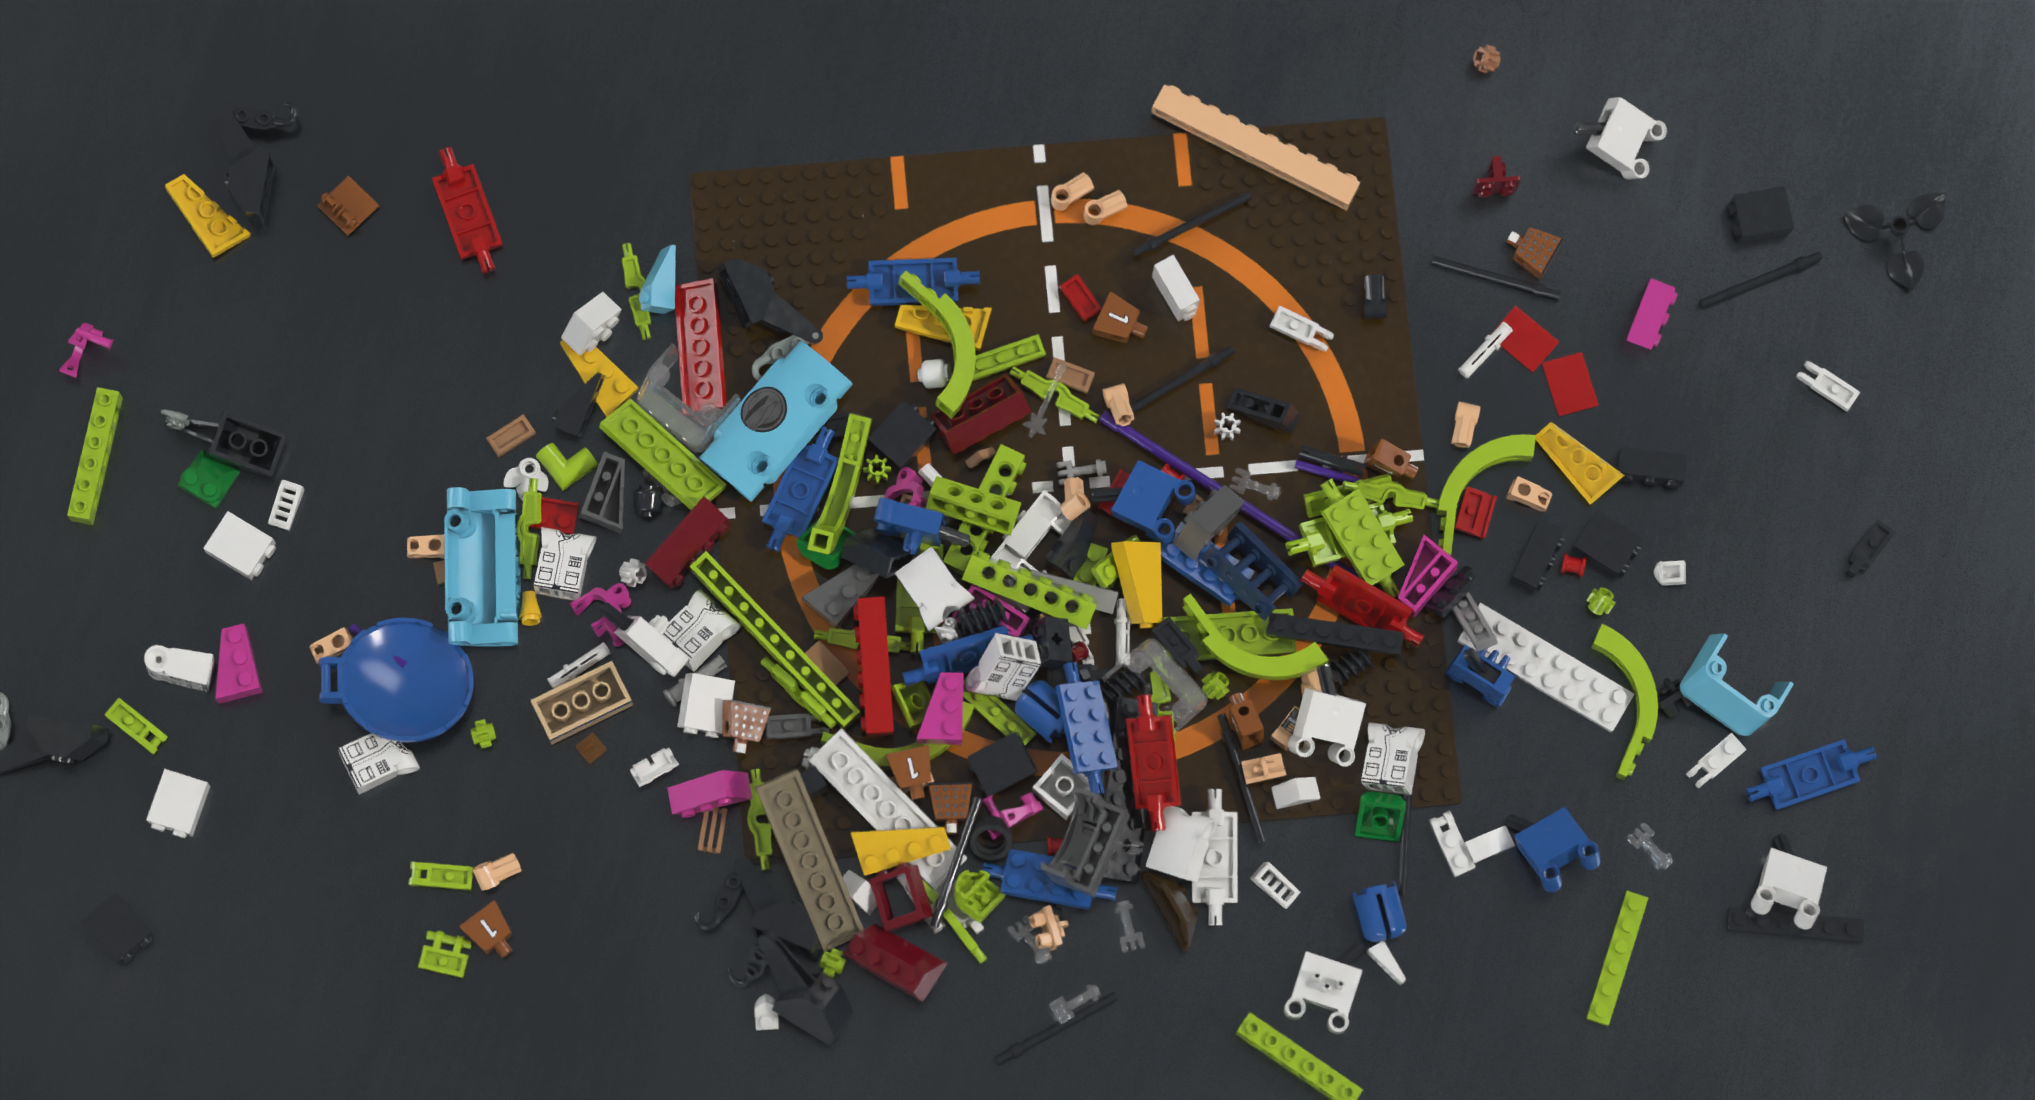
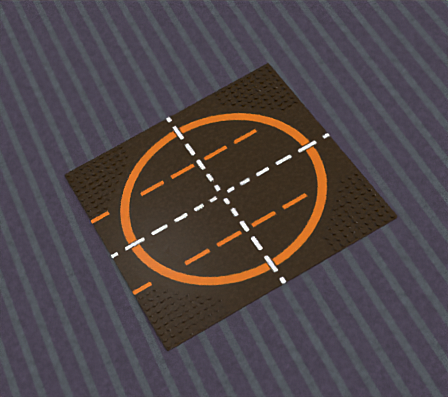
M1384 117L1257 127L1259 132L1265 135H1274L1279 139V142L1285 145H1294L1298 148L1299 152L1305 155L1307 153L1312 154L1318 158L1319 162L1325 165L1326 163L1334 165L1338 169L1337 171L1343 174L1349 173L1354 175L1357 181L1360 182V185L1347 211L1192 133L692 173L689 178L698 281L711 278L717 280L727 401L726 409L709 412L711 443L714 441V433L758 383L752 374L754 361L761 357L770 346L790 337L788 334L761 323L744 329L716 270L723 263L738 258L764 268L774 279V292L822 331V341L816 345L808 344V346L853 383L842 398L837 399V410L834 414L853 411V413L859 412L861 416L870 415L872 426L870 427L869 438L903 400L907 404L913 403L919 409L918 413L923 418H930V414L939 410L935 403L937 397L946 386L928 389L924 386L923 382H919L917 372L918 369H921L924 361L943 359L946 364L950 365L952 377L954 353L951 343L895 328L900 305L870 306V292L867 288L847 290V275H867L869 273L868 261L957 258V270H960V272L980 271V285H960L958 287V303L955 304L959 308H992L980 351L975 350V356L1039 334L1046 356L1015 367L1025 373L1030 370L1047 380L1046 375L1055 357L1095 372L1087 394L1071 388L1068 389L1073 396L1089 404V410L1100 415V418L1105 410L1112 413L1110 408L1106 406L1102 389L1124 383L1129 397V404L1131 405L1207 360V356L1214 352L1217 354L1231 345L1235 350L1234 354L1222 360L1221 364L1217 367H1210L1134 412V420L1128 426L1220 485H1226L1239 497L1301 537L1302 534L1299 529L1301 523L1323 517L1322 515L1312 518L1308 517L1303 495L1323 490L1320 485L1330 478L1294 468L1296 460L1339 471V469L1300 459L1299 454L1302 444L1343 457L1345 455L1348 456L1347 459L1363 463L1371 445L1380 439H1384L1411 455L1409 463L1418 467V471L1413 479L1402 475L1397 479H1392V481L1401 484L1405 489L1424 492L1428 497L1387 121ZM1083 172L1088 175L1094 190L1072 202L1065 210H1057L1052 206L1051 197L1056 186L1064 185ZM1118 190L1123 193L1128 205L1126 209L1102 219L1097 225H1090L1085 222L1083 213L1086 204L1090 200H1098ZM1247 191L1250 192L1251 200L1161 244L1160 248L1154 251L1149 250L1137 257L1133 254L1132 249L1147 242L1146 239L1154 235L1157 237ZM1062 194L1056 196V198L1060 201H1064L1067 199L1066 196ZM1096 209L1088 211L1092 216L1099 215ZM1172 255L1176 258L1200 299L1198 310L1195 312L1196 315L1187 321L1184 319L1177 321L1152 278L1154 265ZM1078 274L1102 308L1109 293L1116 294L1140 311L1137 322L1148 326L1144 338L1142 339L1131 334L1128 342L1122 343L1093 335V327L1100 313L1084 323L1059 286ZM1371 274L1384 276V298L1387 300V318L1364 319L1365 276ZM908 304V305L923 306L922 304ZM1282 306L1333 333L1334 336L1331 340L1325 339L1317 333L1313 337L1328 346L1326 352L1316 349L1311 345H1306L1269 327L1278 307ZM773 364L761 366L759 368L760 376L763 377ZM1010 368L972 381L968 394L1007 373L1023 392L1031 413L956 454L950 451L938 430H936V435L907 465L917 475H920L918 473L919 470L929 463L943 478L979 489L995 456L989 460H982L978 463V466L968 468L965 461L976 452L993 447L997 453L1001 444L1025 455L1024 462L1027 463L1023 474H1018L1014 481L1017 485L1013 494H1008L1006 497L1021 502L1019 516L1023 510L1026 512L1044 490L1056 498L1060 504L1065 502V485H1059V480L1067 479V476L1058 477L1057 472L1066 470V468H1057L1056 463L1071 460L1073 467H1083L1096 464L1097 459L1105 460L1107 474H1103L1102 477H1098V473L1074 476V478L1079 477L1083 480L1084 495L1090 502L1088 510L1098 519L1091 543L1107 548L1108 555L1112 552L1111 543L1124 542L1134 535H1137L1140 542L1155 541L1146 536L1145 531L1128 523L1126 524L1106 511L1099 509L1101 502L1092 501V490L1110 488L1120 469L1131 474L1138 460L1160 471L1167 463L1119 432H1115L1099 422V419L1095 423L1086 417L1079 419L1068 412L1058 409L1055 406V402L1059 397L1057 392H1052L1047 400L1041 399L1032 391L1021 386V380L1010 375L1012 370ZM1235 387L1291 403L1301 414L1293 433L1271 428L1228 409L1227 404ZM1222 413L1225 416H1230L1234 413L1233 418L1241 421L1236 426L1241 430L1240 434L1234 433L1233 440L1225 437L1222 441L1220 433H1214L1215 429L1219 427L1214 422L1215 420L1221 421ZM1224 423L1223 428H1227L1228 431L1231 430L1232 425L1228 426L1227 423ZM844 436L831 439L827 448L830 455L836 458L840 457ZM811 439L806 445L815 444L816 441ZM868 439L859 482L845 523V527L855 533H860L870 528L876 530L878 523L874 521V516L879 498H885L886 490L896 485L899 473L887 461L885 466L891 467V471L885 472L888 480L882 478L879 480V484L874 479L867 480L869 473L863 472L864 467H869L866 459L872 461L875 459V455H878V459H884L868 445ZM881 466L878 468L873 467V472H881ZM1170 466V468H1171L1172 470H1174L1176 473H1178L1179 475H1182V474H1183V473L1179 472L1178 470H1176L1175 468H1173L1172 466ZM1365 467V470H1363V477L1343 471V473L1359 477L1361 480L1383 475L1368 467ZM1003 468L999 471V474L1003 477H1008L1011 475V471ZM786 469L774 483H764V488L752 502L713 471L714 474L727 484L725 490L715 497L716 508L731 522L728 531L723 536L719 535L721 567L804 653L820 640L848 669L850 674L836 687L860 711V717L845 732L855 742L876 748H898L917 742L920 728L911 733L909 732L892 695L894 735L866 737V732H862L861 717L865 716V710H860L859 694L864 693L863 687L858 685V672L862 671V665H857L856 650L829 645L828 640L814 639L815 629L829 632V629L834 627L802 602V597L852 567L855 563L841 558L840 565L837 568L825 569L801 554L796 546L798 538L792 535H786L779 552L766 547L774 528L762 523V519ZM1185 475L1184 480H1189L1193 483L1196 494L1208 501L1207 498L1211 491ZM834 476L826 490V493L818 507V510L810 526H812L820 518L823 512V509L825 507L826 501L831 490ZM923 479L921 484L924 488L923 497L928 500L932 487ZM1333 479L1336 486L1344 485L1343 482ZM992 488L989 493L1001 495L1002 493L999 488ZM1183 489L1180 495L1188 496L1191 490ZM913 492L904 493L913 496ZM1174 494L1161 519L1166 518L1172 521L1176 530L1181 522L1186 524L1184 521L1186 515L1182 512L1187 505L1180 504ZM902 495L895 498L894 501L900 502ZM1393 497L1385 499L1383 503L1384 509L1387 512L1396 513L1410 509L1411 513L1408 516H1413V522L1398 525L1394 529L1396 543L1393 546L1405 565L1391 573V578L1398 590L1401 591L1423 535L1433 541L1429 506H1425L1424 509L1399 507L1393 504ZM1240 510L1221 536L1215 535L1211 539L1212 543L1222 548L1230 541L1227 538L1228 534L1241 521L1300 579H1302L1307 569L1324 579L1328 578L1332 571L1325 564L1313 567L1309 554L1306 552L1290 556L1287 552L1290 549L1286 550V542H1288L1286 539ZM944 515L946 527L958 531L963 521ZM973 527L970 533L978 536L982 533V529ZM1167 527L1161 528V530H1163L1167 534L1171 530ZM1051 528L1026 559V562L1040 572L1046 570L1048 574L1071 579L1057 572L1044 559L1061 537L1059 533ZM994 531L993 534L988 533L985 539L988 541L984 552L989 554L990 558L1003 543V533ZM887 535L899 542L904 543V538ZM942 539L944 560L952 543ZM967 546L962 547L960 552L963 555H970L973 550ZM1237 547L1228 553L1239 561L1245 557ZM1348 558L1339 560L1354 569ZM1161 561L1162 617L1188 616L1182 607L1185 606L1183 599L1189 594L1193 596L1205 614L1254 611L1241 600H1235L1228 607ZM1253 563L1247 566L1253 571H1255L1254 575L1249 581L1253 580L1258 574L1262 572ZM948 569L957 583L968 591L972 583L962 580V575ZM897 575L888 578L880 576V580L865 598L885 597L887 635L901 637V641L911 642L910 633L895 632ZM1118 577L1111 590L1118 591L1117 599L1124 598ZM1269 578L1257 587L1266 597L1277 588ZM1305 583L1291 599L1283 594L1273 603L1276 606L1275 610L1293 608L1294 616L1361 626L1316 600L1319 595L1317 593L1318 590ZM1375 583L1374 585H1372L1377 589L1383 591L1379 583ZM1116 604L1113 614L1095 610L1087 630L1082 628L1089 640V645L1087 646L1094 657L1086 662L1085 659L1078 661L1077 665L1092 664L1097 665V670L1109 669V680H1098L1100 687L1105 689L1104 682L1108 681L1112 684V676L1119 678V671L1126 673L1125 667L1115 666L1116 625L1114 624V619H1116L1117 614ZM1424 606L1415 618L1409 616L1406 622L1408 627L1424 635L1418 648L1403 639L1400 656L1367 651L1372 659L1374 669L1372 670L1365 666L1366 674L1359 670L1358 679L1351 675L1350 684L1343 680V688L1337 684L1335 685L1336 695L1366 703L1354 747L1355 759L1349 766H1341L1329 759V747L1335 742L1312 737L1315 749L1310 756L1302 757L1291 752L1289 748L1285 751L1270 740L1272 734L1294 706L1300 709L1303 698L1301 677L1287 680L1257 679L1238 673L1217 659L1198 661L1203 668L1201 672L1194 675L1188 667L1183 669L1177 662L1162 663L1161 643L1151 632L1153 628H1140V624H1131L1129 664L1132 668L1135 666L1140 671L1148 686L1145 687L1140 683L1141 691L1138 692L1132 689L1133 697L1125 694V698L1138 700V695H1153L1150 673L1153 672L1151 659L1155 658L1157 666L1156 658L1160 657L1162 671L1166 672L1171 701L1159 705L1158 708L1160 711H1172L1174 714L1175 751L1181 805L1175 807L1183 809L1189 816H1192V812H1206L1208 809V789H1214V798H1216V789H1222V810L1224 812H1237V823L1251 822L1226 742H1223L1220 734L1222 730L1217 716L1226 713L1230 729L1234 731L1236 737L1234 741L1241 762L1281 753L1286 776L1248 784L1260 821L1358 813L1361 795L1371 791L1367 790L1361 783L1369 743V722L1387 724L1393 729L1413 727L1425 730L1422 746L1417 752L1418 757L1414 776L1415 788L1412 789L1411 808L1460 804L1462 795L1449 678L1445 674L1447 660L1442 617L1427 612ZM724 607L725 612H727V613H728L729 615H731L737 622H739V621ZM1030 607V610L1025 615L1030 618L1031 622L1033 618L1043 612ZM854 611L838 629L853 630L855 627H859V620L854 621ZM955 611L951 612L947 618L951 617ZM1029 624L1021 637H1024L1028 634H1032L1033 640L1035 641V636L1033 635V632L1031 631ZM741 625L740 629L727 639L730 680L735 681L732 700L770 707L769 716L810 713L806 708L799 705L771 677L770 672L760 664L764 657H768L775 665L778 664L783 668ZM959 627L958 630L961 631L963 637L965 638L962 627ZM968 629L966 630V637L972 635ZM924 634V650L929 647L942 645L938 634ZM1296 641L1297 652L1313 643ZM1317 644L1328 658L1329 666L1331 661L1338 663V657L1340 656L1346 659V652L1349 651L1353 654V649ZM916 645V654H911L910 651L900 650L898 654L888 652L890 685L904 683L902 672L921 668L923 663L921 655L918 654V645ZM1272 655V656H1266V657H1279V656H1285V655ZM1039 667L1028 685L1038 680L1048 683L1047 667ZM1212 671L1215 674L1217 672L1223 673L1229 680V685L1227 686L1229 692L1219 700L1216 697L1214 699L1208 698L1202 691V686L1205 684L1202 682V679ZM970 672L963 674V680L969 675ZM924 680L932 697L937 682L928 685V682ZM798 684L799 689H800L802 692L805 691V690ZM1026 688L1022 690V693L1026 694ZM1236 693H1242L1244 701L1251 699L1264 728V743L1245 750L1241 748L1230 719V706L1232 705L1229 697ZM997 697L1015 713L1016 701ZM1110 705L1111 710H1112V711H1110V713H1111V715H1112V714H1113V705ZM974 709L972 717L962 733V745H951L942 754L930 760V769L935 781L934 783L972 782L970 810L974 797L984 800L987 798V795L981 793L977 785L979 779L976 773H971L967 762H969L967 756L1005 736ZM811 722V729L829 728L824 722ZM836 724L832 729L829 728V733L835 735L841 728ZM765 725L759 742H748L746 754L736 753L738 772L748 773L750 784H752L750 770L753 769L755 770L756 778V769H760L761 782L764 783L794 769H797L801 774L807 770L805 769L806 767L802 766L803 758H808V756H804L806 749L823 747L824 745L821 744L823 735L767 740ZM1036 732V736L1026 745V748L1038 773L993 795L992 799L999 813L1003 810L1024 806L1020 798L1032 792L1034 785L1061 754L1071 760L1065 732L1060 738L1054 736L1052 738L1053 744H1050ZM1304 741L1299 743V750L1303 748ZM1344 750L1339 753V759L1343 757ZM883 770L890 778L894 776L892 770ZM1103 771L1101 774L1104 790L1107 771ZM820 773L827 784V793L811 801L832 854L834 858L857 857L858 854L851 832H864L876 829ZM1315 777L1320 800L1276 809L1271 787L1294 778ZM929 785L923 787L925 797L913 799L912 801L938 827H945V822H935ZM1125 785L1123 786V792L1127 794L1129 788ZM910 791L905 794L911 799ZM1034 794L1036 800L1040 801L1043 810L1011 827L1012 843L1047 840V837L1052 839L1064 838L1072 815L1066 821ZM751 800L740 802L744 856L749 859L752 865H761L760 857L756 855L755 837L749 828L747 819ZM984 802L981 803L976 820L984 816H991ZM1147 811L1145 831H1151L1150 811ZM767 815L759 816L756 820L758 823L770 824ZM1084 821V823H1086V824H1089V825H1092V826H1095V827L1097 826V825L1094 824V823H1091V822H1088V821ZM958 822V834L947 835L956 846L958 845L965 822ZM771 829L772 855L769 856L770 864L786 863L775 834ZM988 830L978 835V841L983 845L1001 844L1004 841V835L1001 833L992 840ZM970 838L967 847H970Z

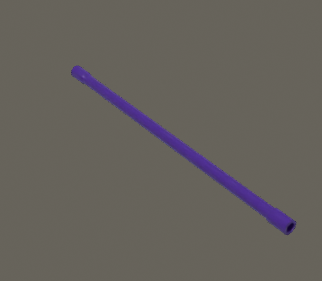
M1107 410L1104 411L1099 419V422L1113 431L1119 432L1212 492L1214 489L1218 491L1223 487L1130 426L1116 424L1112 413ZM1245 501L1240 511L1287 541L1303 538L1247 501ZM1339 560L1325 564L1331 569L1337 565L1360 578L1355 569L1348 567Z

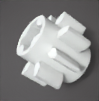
M1222 413L1221 421L1215 420L1214 422L1215 425L1219 426L1215 429L1214 433H1220L1222 441L1225 437L1233 440L1234 433L1240 434L1241 430L1236 426L1241 421L1233 418L1234 413L1230 416H1225ZM1224 423H1227L1228 426L1232 425L1231 430L1228 431L1227 428H1223Z
M633 558L630 559V563L624 561L619 570L620 577L622 578L621 582L627 583V586L636 587V583L643 584L647 576L645 564Z

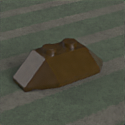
M1148 871L1140 872L1139 877L1184 954L1187 953L1197 922L1196 915L1199 913L1193 902L1188 903L1185 897L1187 895L1186 889L1181 882L1178 884L1173 878Z

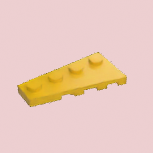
M185 174L165 184V189L212 258L250 237V232L245 228L243 229L231 215L226 214L215 201L207 197L205 192Z
M900 305L895 328L951 343L944 326L926 307ZM959 308L971 329L975 350L980 351L992 308Z
M564 340L560 342V345L584 383L588 382L598 372L606 376L596 399V403L606 418L639 389L597 347L591 352L586 351L579 355Z
M1552 422L1536 434L1535 440L1590 505L1625 476Z
M944 826L851 832L864 876L951 849Z

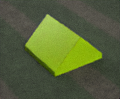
M924 681L908 686L905 685V682L891 686V695L909 732L911 733L921 728L932 698Z

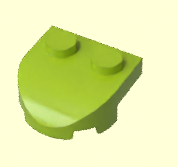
M966 870L957 878L954 887V899L960 910L981 923L1005 898L1006 894H1001V888L989 881L991 874L983 870L969 872V870Z

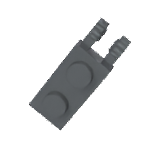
M810 713L768 716L766 739L820 736L824 732L829 733V728L811 729V722L820 721L813 715H810Z

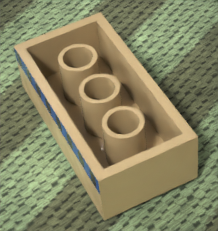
M612 661L531 700L532 706L551 744L557 743L633 706L632 700Z

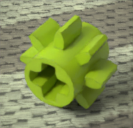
M875 455V459L872 461L866 459L869 467H864L863 472L869 473L868 481L874 479L879 484V480L882 478L888 480L885 472L891 471V467L885 466L887 458L881 460L878 459V455ZM881 466V472H873V467L878 468Z
M1602 587L1599 590L1594 588L1586 601L1590 602L1588 608L1597 615H1602L1604 612L1609 614L1616 603L1612 600L1614 598L1613 593Z
M1212 671L1202 679V682L1205 683L1202 686V691L1210 699L1216 697L1219 700L1229 692L1227 688L1229 680L1221 672L1215 674Z
M485 719L475 721L476 727L470 728L474 745L480 743L481 748L492 746L491 740L496 739L493 724H486Z
M832 948L831 953L824 952L819 967L824 968L823 974L832 978L835 973L841 975L846 963V959L842 957V951Z

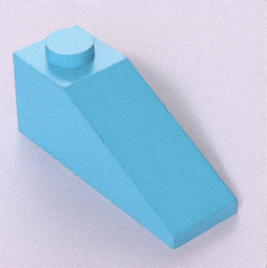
M670 245L660 251L641 288L639 295L641 311L666 314L675 309L676 245Z

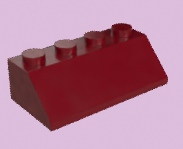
M1005 373L967 394L964 403L952 419L941 409L929 416L936 424L935 427L946 446L953 454L964 451L974 443L984 440L996 431L1003 430L1007 425L1023 419L1031 411L1023 392Z
M703 497L646 561L645 565L671 589L674 586L678 587L684 581V575L689 571L690 565L704 552H709L714 547V541L719 535L723 536L728 531L731 522L706 497Z
M876 923L855 934L843 953L852 963L922 1002L947 965L945 961L896 934L885 931L883 927Z

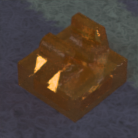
M593 732L575 746L589 764L593 763L607 751Z

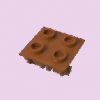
M349 176L330 194L324 193L321 196L322 201L317 205L347 236L379 207V204Z

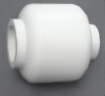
M943 359L926 360L922 363L921 369H918V380L923 382L924 386L928 389L945 387L951 379L950 365L946 364Z

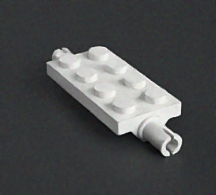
M1208 789V809L1206 812H1192V816L1200 814L1216 819L1217 826L1213 835L1208 840V847L1198 881H1192V902L1206 903L1208 905V925H1214V916H1216V925H1222V905L1224 903H1238L1237 812H1224L1222 810V789H1216V798H1214V789Z

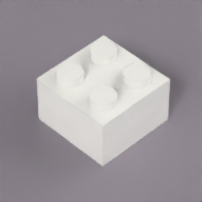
M602 292L574 312L561 338L579 355L586 351L591 352L600 340L604 342L611 336V329L618 323V316L622 309Z
M1061 754L1034 785L1032 792L1067 821L1074 809L1073 790L1076 787H1080L1090 791L1088 778L1084 774H1074L1072 761Z

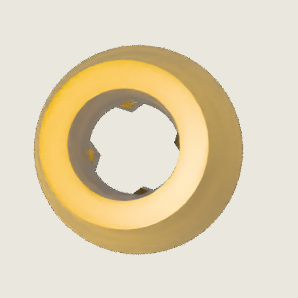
M525 591L522 593L519 619L522 620L523 625H537L540 623L542 616L536 599V592Z

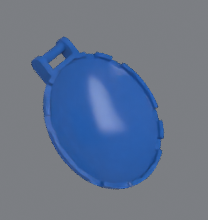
M392 618L377 622L376 625L367 630L364 629L351 640L345 652H343L342 657H321L319 659V667L321 668L319 702L324 704H343L350 716L360 726L370 733L387 740L417 742L444 733L462 717L472 696L474 679L468 655L464 653L459 645L448 643L447 631L444 632L433 626V623L420 619ZM393 656H398L408 663L402 668L395 662ZM330 669H337V692H330Z

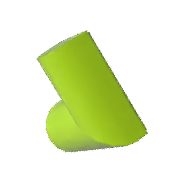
M554 443L546 445L536 454V458L562 492L598 466L597 461L586 447L568 460H566Z

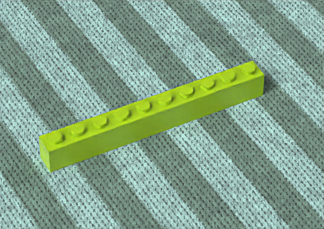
M707 551L690 565L693 575L786 672L827 709V713L837 721V725L845 731L860 717V711Z

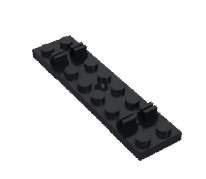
M1114 697L1110 733L1118 768L1107 770L1103 800L1105 803L1126 810L1130 816L1103 878L1139 882L1147 809H1136L1126 723V719L1139 716L1138 700ZM1152 702L1153 714L1157 716L1159 703ZM1125 785L1129 788L1127 794L1123 792V786Z

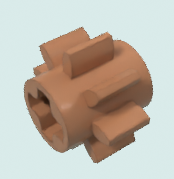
M1486 45L1485 48L1480 46L1474 53V66L1479 67V71L1487 73L1488 70L1494 71L1500 64V52L1495 51V47Z

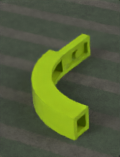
M905 271L900 276L898 284L941 322L951 340L954 353L953 374L946 388L937 397L935 405L952 419L964 403L974 376L976 358L972 332L965 316L946 293L939 299L937 293L933 289L926 288L921 284V280L915 274Z
M853 413L849 414L831 490L817 524L812 527L808 550L829 555L837 545L859 482L872 418Z
M1511 435L1489 441L1470 452L1455 467L1442 490L1436 515L1445 516L1440 519L1439 530H1443L1442 539H1438V546L1451 556L1457 503L1466 485L1478 473L1495 464L1507 461L1531 462L1534 457L1536 435Z
M1191 594L1183 599L1185 606L1182 608L1189 618L1193 616L1198 622L1196 627L1203 636L1207 634V637L1202 640V644L1218 661L1238 673L1263 680H1287L1308 675L1317 671L1316 668L1319 665L1328 664V658L1316 642L1296 653L1279 657L1259 656L1245 652L1231 644L1220 634Z
M1602 624L1591 648L1604 654L1618 665L1628 678L1636 700L1637 716L1635 729L1615 776L1624 780L1627 775L1631 776L1636 764L1633 763L1635 755L1640 756L1644 747V743H1641V741L1649 744L1652 740L1658 717V698L1651 671L1639 651L1624 636Z
M964 701L962 733L968 725L975 708L974 704ZM824 732L821 744L825 745L834 735ZM856 742L882 770H891L886 754L929 745L930 760H932L951 746L949 744H917L915 742L898 748H876Z

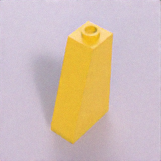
M1124 541L1111 543L1131 624H1140V628H1154L1153 624L1162 622L1161 542Z

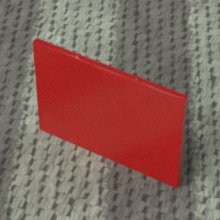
M1517 306L1502 321L1508 324L1513 332L1500 344L1501 347L1532 373L1559 343L1547 330L1543 329Z
M1582 352L1542 363L1559 417L1599 406Z

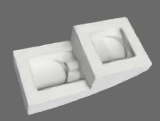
M1506 826L1465 842L1474 864L1515 847Z

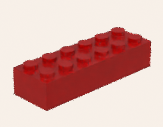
M885 597L857 598V604H853L854 621L859 620V627H855V641L860 643V649H856L857 665H862V671L858 672V685L863 687L864 693L859 694L860 710H865V716L861 717L862 732H866V737L893 736Z

